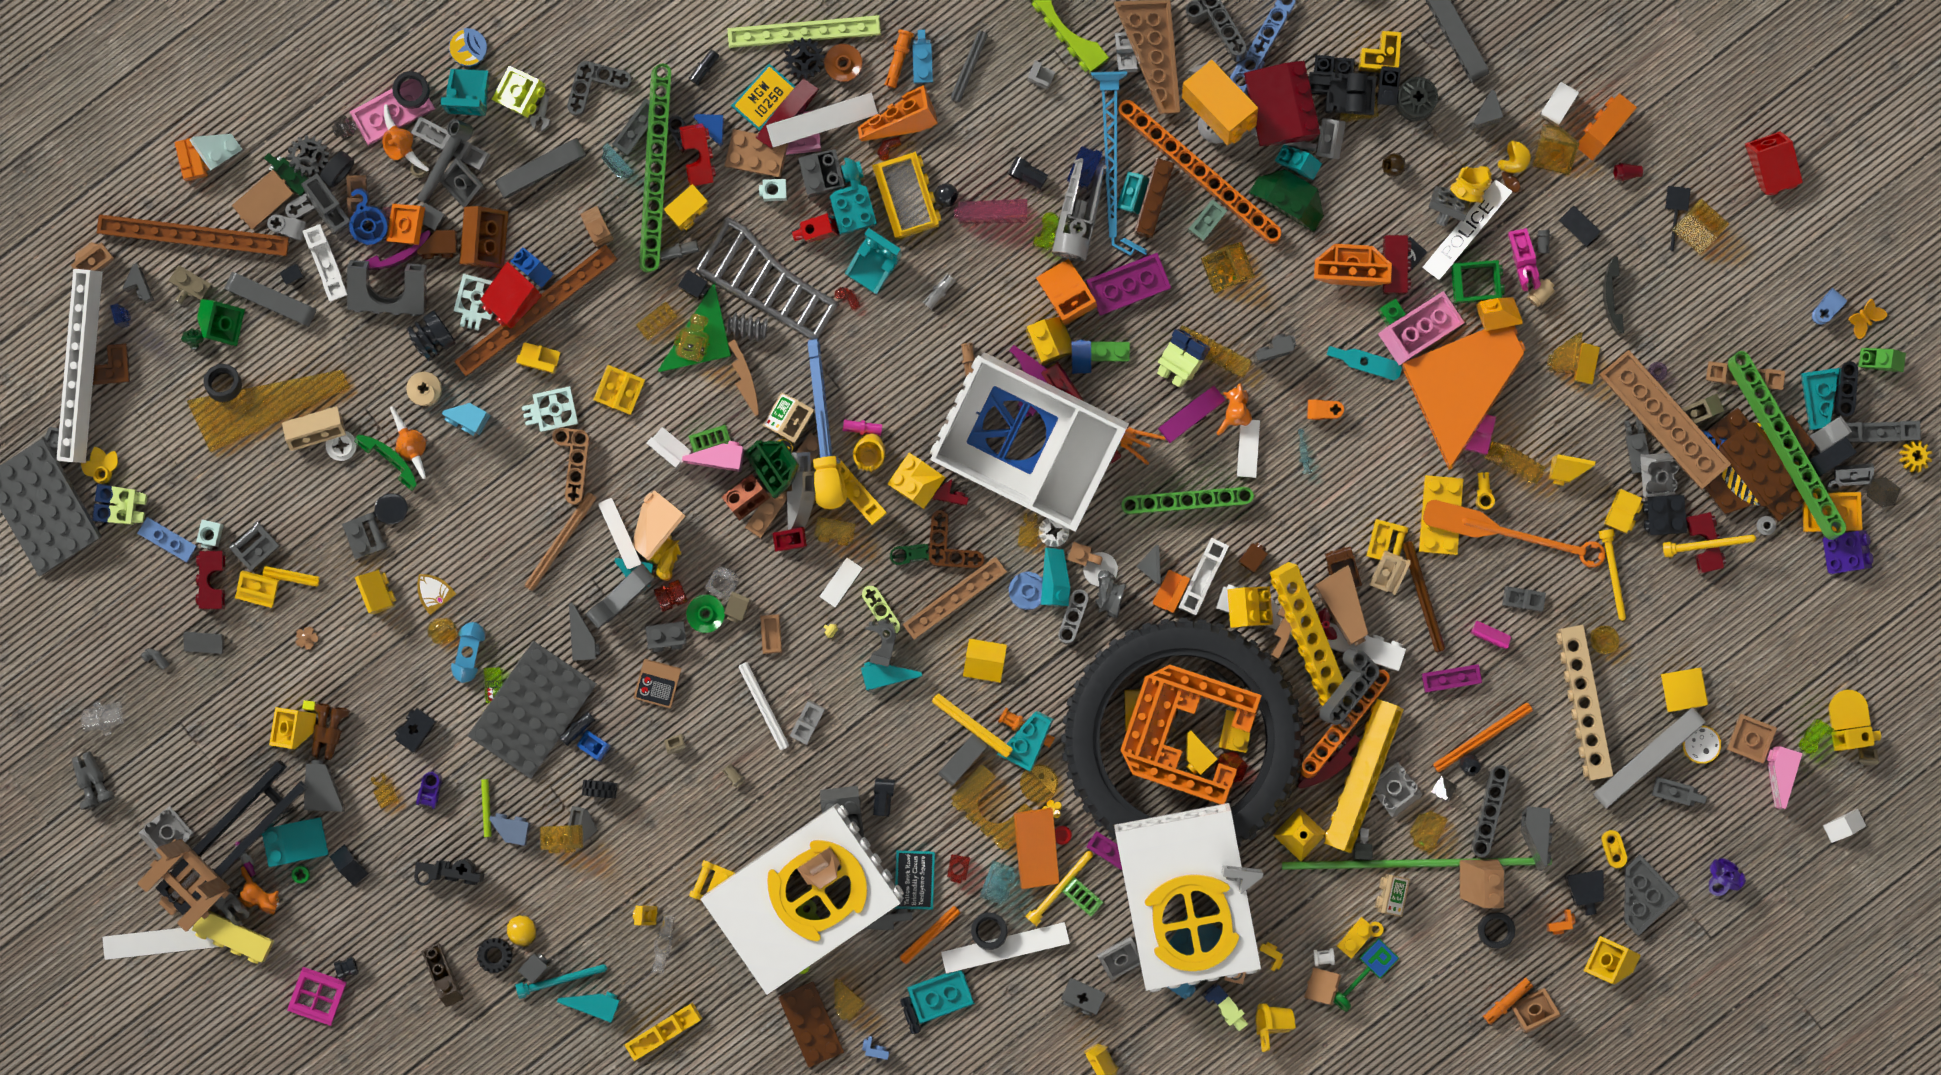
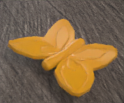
M1870 299L1866 303L1864 310L1861 309L1860 313L1850 316L1848 320L1851 324L1855 325V336L1858 339H1862L1868 329L1867 323L1871 326L1873 324L1871 320H1883L1887 317V313L1884 309L1875 307L1874 300Z

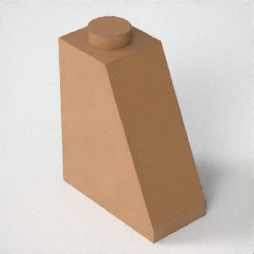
M598 206L580 214L597 248L614 240Z

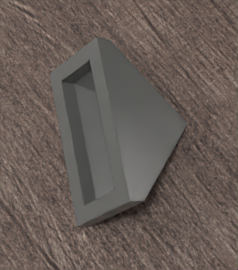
M1155 545L1136 566L1156 585L1161 584L1159 545Z
M572 806L564 844L580 847L598 830L587 809Z

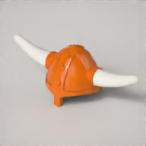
M385 104L384 119L388 129L384 133L382 140L385 153L393 160H399L405 156L418 168L429 171V168L416 157L411 148L413 134L407 130L399 129L395 125L388 105Z
M392 406L390 410L399 433L395 450L401 458L406 461H412L422 479H425L421 456L425 451L427 440L420 432L408 430Z

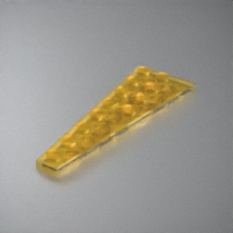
M337 370L241 389L236 398L227 402H218L210 396L190 399L187 403L209 451L212 453L350 388V385L343 370Z

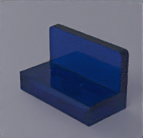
M1081 146L1075 159L1083 158L1079 187L1088 190L1103 152L1099 150L1093 151ZM1073 164L1072 169L1067 178L1068 182H1070V178L1073 173L1075 164Z

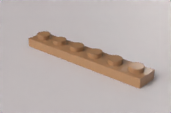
M809 433L797 452H810L811 465L813 459H816L819 455L820 449L818 438ZM792 485L776 499L769 492L768 496L770 498L758 507L745 528L759 538H762L786 503L787 491H792Z
M994 557L903 623V626L913 640H915L1003 576L1007 571L999 560Z

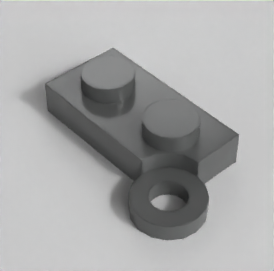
M1873 463L1835 466L1834 478L1827 483L1829 492L1838 493L1843 486L1873 484ZM1833 484H1838L1836 488H1832Z

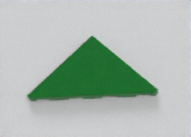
M715 285L711 286L658 369L659 373L731 357ZM692 344L694 346L693 348H688L687 345Z

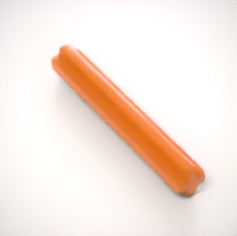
M956 906L950 908L900 956L901 961L904 964L910 962L960 914Z

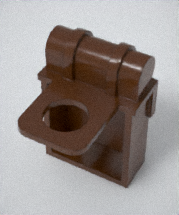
M1342 547V549L1332 550L1324 554L1330 576L1348 565L1355 588L1362 586L1351 547Z

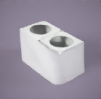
M1560 82L1540 116L1558 127L1579 92Z

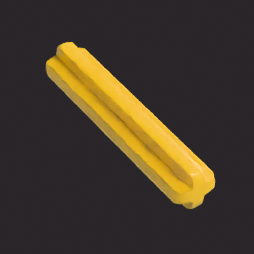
M267 566L263 569V576L315 587L320 582V577Z

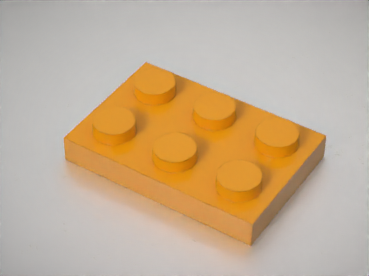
M1861 492L1828 493L1845 522L1846 531H1861ZM1813 493L1814 498L1818 499L1817 494ZM1802 503L1803 532H1822L1806 503ZM1822 509L1823 514L1827 516V511ZM1832 526V530L1834 532L1837 531V529L1834 526Z

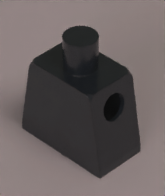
M1603 870L1564 876L1574 905H1584L1586 916L1597 914L1595 903L1604 901Z

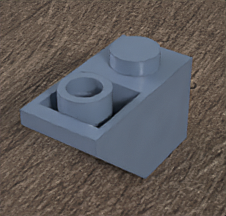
M500 813L490 816L491 823L506 843L527 845L530 822H526V818L515 816L514 820L507 819L506 814Z

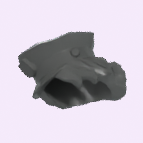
M1102 570L1098 573L1099 592L1097 595L1099 599H1096L1095 602L1100 608L1099 613L1107 611L1109 616L1117 618L1126 584H1115V576L1109 571Z

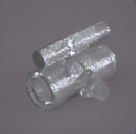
M121 701L102 706L100 702H96L93 704V708L84 709L83 714H81V723L84 731L100 729L105 736H109L112 733L111 726L124 723Z

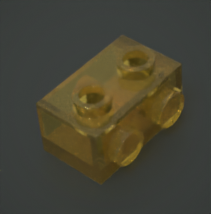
M818 517L815 537L820 542L829 543L830 540L837 541L838 545L848 546L849 543L853 544L856 524Z
M582 825L540 827L541 850H548L549 853H560V849H564V853L576 852V848H583Z

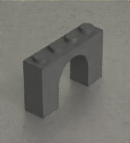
M349 261L347 266V310H353L354 312L372 311L376 314L390 312L394 315L402 313L412 316L424 315L427 308V265L407 264L405 269V291L397 297L387 298L377 294L370 285L369 261Z

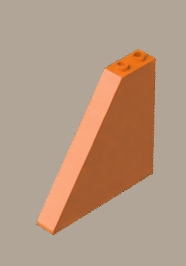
M1515 325L1489 331L1483 329L1402 363L1403 372L1448 470L1454 467L1523 359L1524 351L1526 350L1523 342L1517 339L1516 335L1518 332Z

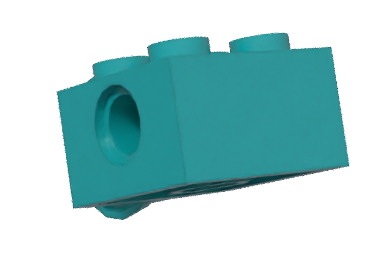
M844 158L845 164L841 165L845 182H850L851 187L835 191L830 196L840 236L877 226L867 187L861 183L860 178H864L860 161L855 162L850 158Z

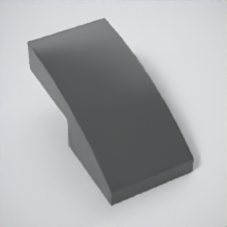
M1505 586L1502 605L1543 612L1546 593Z

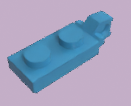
M918 30V40H913L912 45L914 84L933 83L932 47L930 40L925 39V30Z

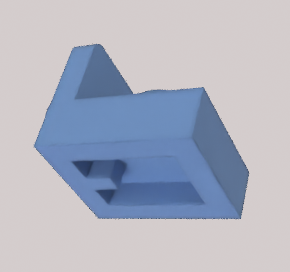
M869 1036L868 1040L864 1039L862 1051H866V1056L888 1060L889 1051H886V1047L875 1045L874 1048H871L873 1036Z

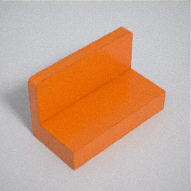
M1168 570L1153 600V605L1173 614L1190 578Z

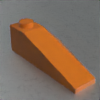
M923 85L901 96L903 99L895 105L891 103L887 106L888 109L883 114H876L858 127L860 141L921 132L938 124L936 112L925 86Z

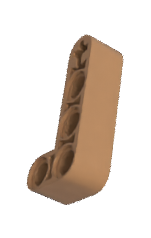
M558 428L552 435L554 442L562 447H570L565 499L571 505H579L584 498L590 437L583 430ZM561 432L567 435L564 442H558L557 435ZM580 434L586 437L583 444H577L576 437ZM577 453H581L584 456L581 463L574 462V456ZM573 473H581V480L579 482L572 481ZM570 485L581 486L580 489L576 488V494L579 495V498H575V501L570 498V494L574 493V488L570 487Z

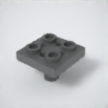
M1435 186L1428 207L1439 211L1436 223L1441 226H1447L1450 216L1464 222L1470 202L1457 198L1453 192H1450L1445 187Z

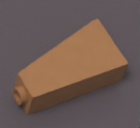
M1347 565L1317 583L1313 588L1324 606L1328 609L1349 646L1352 644L1358 646L1366 641L1364 637L1368 635L1351 570Z

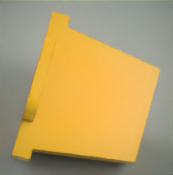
M1259 1003L1257 1006L1255 1017L1257 1035H1260L1262 1052H1267L1270 1050L1269 1034L1286 1033L1296 1029L1294 1013L1291 1008L1269 1007L1266 1003Z

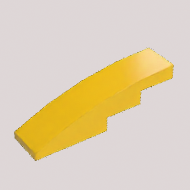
M692 1002L624 1046L635 1061L703 1018Z

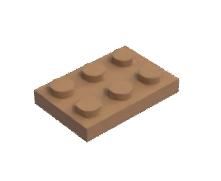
M733 129L725 167L781 178L788 143L771 149L756 139L758 134Z

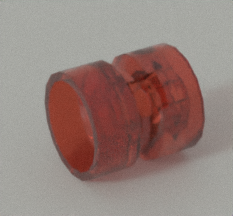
M679 579L670 582L668 587L661 586L654 589L662 612L672 609L674 604L680 606L688 602Z

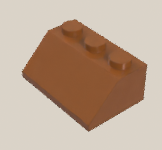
M481 206L464 207L460 264L474 267L503 268L508 211Z

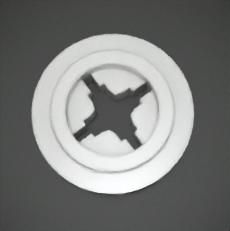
M345 431L346 435L326 441V451L331 458L345 461L355 453V438L347 431ZM340 438L343 443L349 444L344 447L343 454L340 448H333L339 444Z
M1049 518L1043 520L1039 526V537L1047 546L1058 547L1068 539L1069 528ZM1051 524L1055 529L1062 528V530L1057 532V540L1053 534L1046 535L1051 530Z

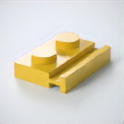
M242 570L235 598L272 608L279 580Z
M1226 710L1219 748L1246 753L1250 733L1231 727L1236 712Z

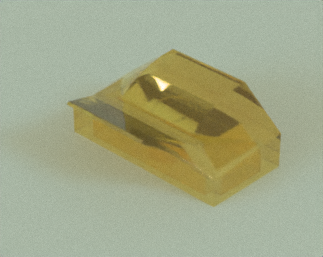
M1431 810L1425 814H1418L1410 831L1414 840L1413 845L1431 853L1448 819Z

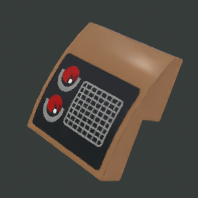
M644 659L634 699L671 709L682 669Z

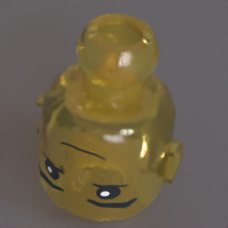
M693 313L690 317V328H682L679 335L675 337V353L679 357L700 362L704 359L707 347L710 345L708 333L703 332L704 327L708 323V318Z

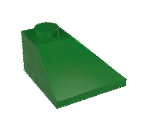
M201 299L197 320L203 338L237 346L245 309L213 300Z

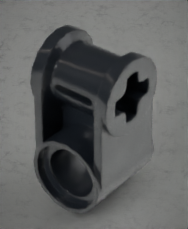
M672 116L668 120V128L683 154L686 149L682 146L680 129H672L671 124L673 121L678 120L682 123L681 127L687 125L682 117Z

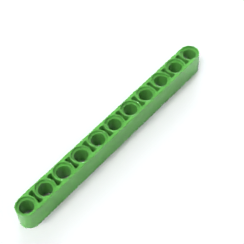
M664 63L652 69L650 82L639 258L641 270L647 273L656 270L660 262L671 69ZM658 68L665 71L664 78L657 75ZM657 87L664 90L663 97L656 94ZM656 106L662 108V116H658L655 113L654 109ZM655 125L661 127V135L654 133L653 128ZM654 144L660 147L661 151L659 154L653 152L652 146ZM652 163L659 166L660 170L658 173H654L651 170ZM651 182L658 185L657 192H653L650 189ZM650 201H653L657 204L656 211L650 210ZM649 220L655 222V230L648 228L647 223ZM648 239L654 241L655 247L653 249H649L646 246ZM647 258L653 261L654 265L652 268L646 267L645 260Z
M1744 351L1737 352L1728 360L1729 370L1822 533L1829 540L1838 538L1846 531L1844 520L1752 359ZM1736 359H1739L1742 365H1739ZM1746 375L1751 378V382L1746 379ZM1755 392L1760 394L1761 399L1756 396ZM1765 409L1770 411V415L1765 412ZM1774 425L1779 427L1780 432L1775 430ZM1784 442L1789 445V449L1785 447ZM1793 459L1798 461L1799 466L1794 463ZM1803 475L1808 478V482L1803 479ZM1813 492L1817 494L1818 499L1814 498ZM1822 509L1827 511V516L1823 514ZM1832 526L1837 529V533L1832 530Z

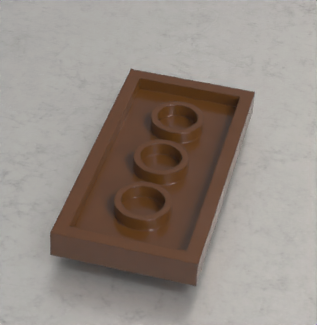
M814 981L778 996L808 1068L844 1053Z

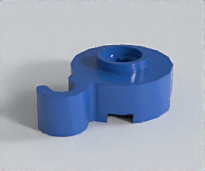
M357 188L351 195L360 194L363 197V201L357 205L356 211L349 222L350 233L360 243L366 245L376 244L383 239L388 231V218L380 208L367 204L369 194L366 190ZM366 220L373 222L372 230L365 228Z

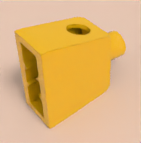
M1871 726L1831 732L1834 751L1874 746V741L1881 740L1880 730H1872Z

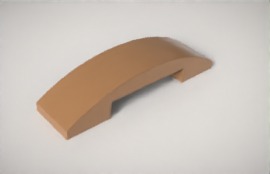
M1708 361L1706 381L1739 386L1727 363ZM1757 368L1769 390H1783L1785 371ZM1746 375V379L1751 382V378Z

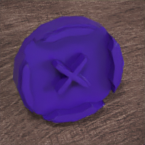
M1724 858L1715 859L1710 865V871L1713 876L1709 881V891L1715 896H1722L1729 889L1738 891L1745 885V875L1743 873L1740 874L1738 872L1739 868L1731 861ZM1720 883L1723 887L1715 888L1713 885Z

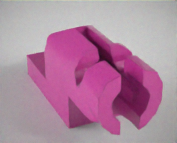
M1527 228L1508 232V238L1513 250V260L1522 290L1528 291L1527 284L1529 280L1527 272L1529 278L1532 277L1534 290L1538 289L1541 286L1536 266L1535 252Z

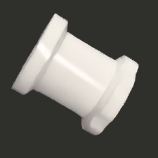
M1333 948L1325 951L1314 950L1315 967L1320 964L1335 965Z

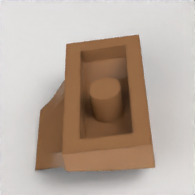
M91 242L75 254V262L71 266L73 269L101 271L112 262L114 257L102 242L100 244Z
M828 847L797 869L808 885L812 884L821 889L837 878V869L841 862L832 848Z

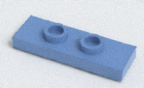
M149 517L145 519L137 533L187 563L197 548L195 544Z

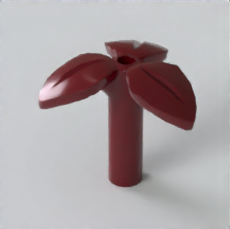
M1323 608L1317 615L1327 640H1336L1337 633L1333 627H1330L1329 623L1330 613L1327 608Z

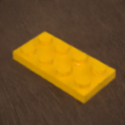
M1424 476L1418 552L1458 554L1459 534L1426 525L1423 515L1426 504L1431 500L1461 506L1463 478Z

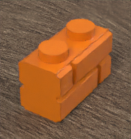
M191 138L174 142L182 176L185 181L207 177V171L210 170L189 141Z

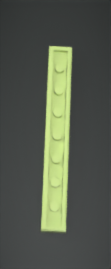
M879 15L727 28L729 48L794 43L795 39L797 42H801L802 37L807 42L809 38H811V41L881 35Z

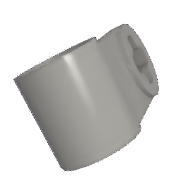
M272 215L269 217L267 225L274 233L301 241L302 231L305 229L306 222L281 215ZM277 220H279L281 226H277V228L275 229L273 222H277Z

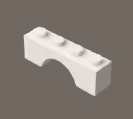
M1210 539L1178 609L1196 616L1216 571L1225 556L1228 545L1216 539Z

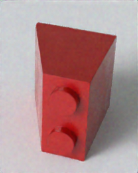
M1781 131L1745 143L1760 189L1766 195H1776L1781 190L1793 189L1798 184L1803 183L1793 141Z
M507 262L480 300L484 304L482 308L489 315L494 313L497 316L495 320L502 327L507 325L511 329L542 295L533 284Z

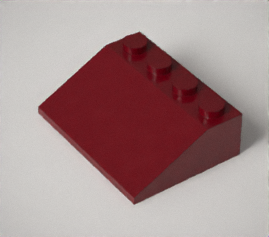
M1305 61L1287 62L1244 73L1249 99L1258 107L1257 124L1255 127L1259 146L1310 141L1320 134Z

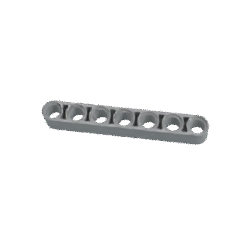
M1691 708L1593 794L1605 809L1610 807L1703 726L1706 721L1694 708Z

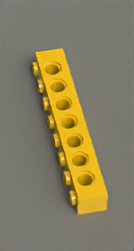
M1287 562L1270 572L1271 584L1277 590L1279 595L1278 601L1285 610L1284 616L1291 625L1292 636L1297 640L1299 645L1298 651L1305 660V668L1312 677V685L1317 690L1319 703L1323 707L1343 682V677L1297 564Z

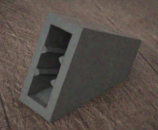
M311 760V764H306L305 785L308 788L304 793V810L345 812V806L329 766L323 764L322 760Z

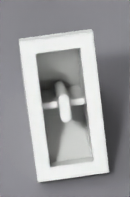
M1858 809L1823 825L1831 843L1851 836L1866 826Z

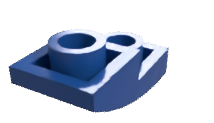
M1078 340L1071 342L1072 374L1091 373V341Z

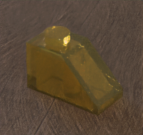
M838 977L834 980L835 1009L838 1010L836 1014L842 1020L848 1019L850 1021L865 1005V1002Z

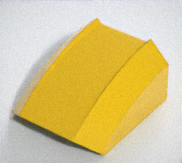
M1095 1044L1086 1049L1084 1053L1096 1075H1117L1119 1067L1115 1065L1107 1050L1108 1046Z

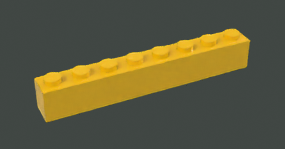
M1379 699L1373 704L1371 717L1365 724L1363 739L1359 741L1357 755L1351 763L1352 769L1345 779V788L1338 798V807L1331 817L1330 829L1325 833L1324 844L1352 853L1404 711L1403 708Z

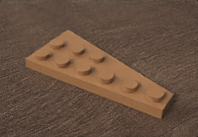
M1170 0L1115 1V8L1159 113H1180Z

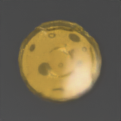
M1034 765L1032 771L1025 770L1021 775V791L1026 798L1033 802H1045L1052 798L1057 791V776L1046 765Z

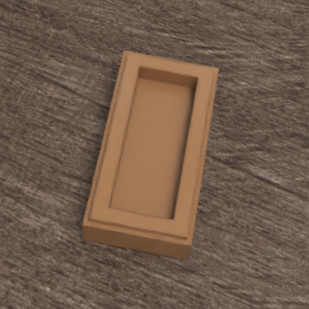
M780 614L760 616L763 654L782 653Z

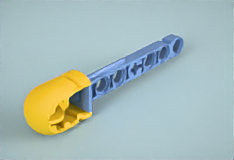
M813 339L808 340V352L820 458L813 459L814 468L816 469L814 473L815 501L824 509H835L841 507L846 502L847 492L843 476L840 473L842 470L841 461L836 456H832L819 340Z

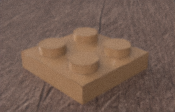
M1740 714L1726 750L1764 764L1777 727Z

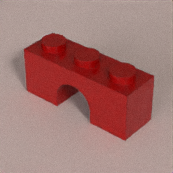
M702 123L679 127L684 149L694 148L699 151L697 161L686 164L690 186L692 184L698 186L714 183L713 177L716 176L714 165L711 166L710 158H713L711 147L707 145V140L710 139L708 128H705Z

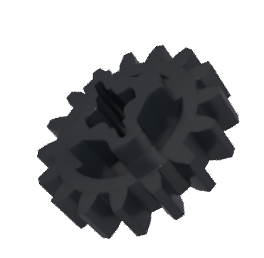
M802 37L799 43L795 39L794 46L788 44L790 51H784L788 58L783 60L789 63L786 69H792L791 75L796 72L798 79L801 75H804V78L807 79L809 74L815 77V71L821 72L818 67L824 66L821 59H824L825 55H820L823 49L816 48L818 42L811 44V38L805 42ZM807 46L811 47L816 54L808 52ZM800 47V51L797 53V55L792 56L794 50ZM802 54H806L807 57H810L806 60V63H803L802 60H799V58L802 57ZM812 62H816L815 66L809 70V65ZM792 63H798L802 71L796 69Z

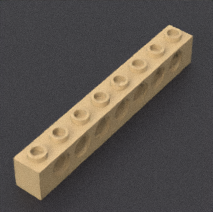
M1584 625L1558 629L1559 633L1556 634L1558 645L1562 647L1560 659L1561 663L1565 664L1566 667L1564 679L1566 683H1569L1570 690H1567L1569 702L1572 701L1574 708L1571 709L1573 721L1576 720L1577 723L1575 735L1577 739H1580L1581 747L1578 748L1580 758H1584L1585 766H1582L1583 775L1588 780L1611 777L1613 772ZM1570 641H1574L1577 644V649L1574 652L1568 649ZM1574 660H1578L1581 663V668L1578 671L1572 668ZM1577 679H1582L1585 683L1584 688L1581 690L1575 685ZM1583 697L1588 700V706L1585 709L1579 705V701ZM1586 716L1592 720L1590 727H1585L1583 724V719ZM1590 735L1596 739L1594 746L1587 744V737ZM1593 754L1599 756L1600 761L1597 765H1593L1590 761Z

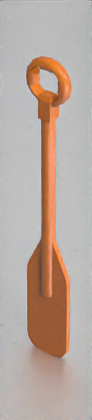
M1438 500L1429 501L1425 507L1423 520L1426 525L1475 538L1500 534L1579 555L1581 562L1585 566L1592 568L1601 565L1605 559L1604 547L1596 541L1586 542L1579 547L1500 527L1480 511ZM1588 545L1591 548H1599L1601 551L1597 558L1599 561L1594 564V561H1585L1583 557L1586 554L1585 548Z

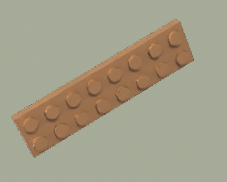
M1630 350L1626 351L1599 375L1701 490L1731 465Z

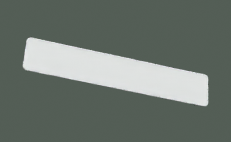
M610 498L599 502V508L626 568L630 569L640 565L641 561L613 499Z

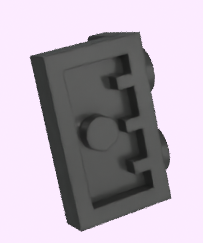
M684 621L645 626L647 648L649 650L652 649L653 653L664 651V647H671L672 650L683 649V645H687Z

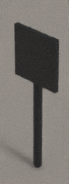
M1668 186L1665 209L1675 210L1670 251H1674L1678 211H1688L1691 188Z

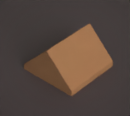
M1545 988L1518 1000L1511 1006L1522 1031L1525 1033L1561 1016Z

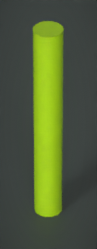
M482 779L484 837H492L489 779Z

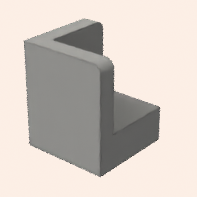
M1035 60L1027 81L1049 89L1055 71L1043 67L1042 63Z

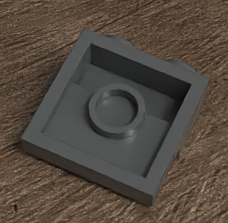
M1284 333L1274 336L1269 346L1257 349L1258 351L1253 356L1255 364L1292 354L1295 346H1297L1294 335L1285 336Z

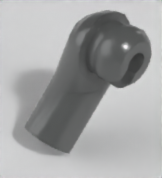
M148 648L141 654L144 661L155 660L162 670L170 665L160 651Z

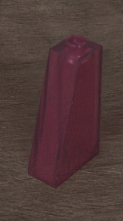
M1027 199L958 202V207H954V218H958V223H1027Z

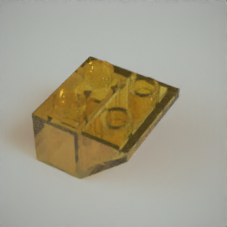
M1699 199L1673 227L1672 231L1701 255L1725 230L1729 223L1704 200Z

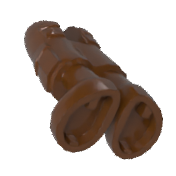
M315 703L314 709L318 713V724L314 725L312 734V756L318 758L322 744H326L325 760H331L342 732L338 728L339 722L342 718L349 716L350 710L342 707H332L331 711V705ZM331 711L330 726L327 727L326 722L328 715Z

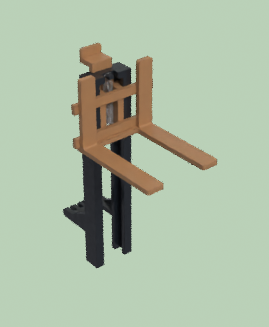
M281 760L277 761L193 849L182 839H174L172 842L158 847L156 851L162 858L159 861L155 859L150 864L152 868L138 881V885L145 892H148L163 878L155 887L163 895L160 898L159 904L170 915H174L177 911L184 915L177 924L185 932L189 931L201 917L205 920L211 914L208 910L221 896L225 899L230 894L228 891L230 887L221 877L275 821L294 808L292 805L294 801L308 788L300 781L284 798H282L283 795L279 794L278 790H274L275 787L271 784L287 768ZM265 793L277 806L215 870L211 869L202 860L201 856L261 794ZM183 857L181 862L169 873V869Z

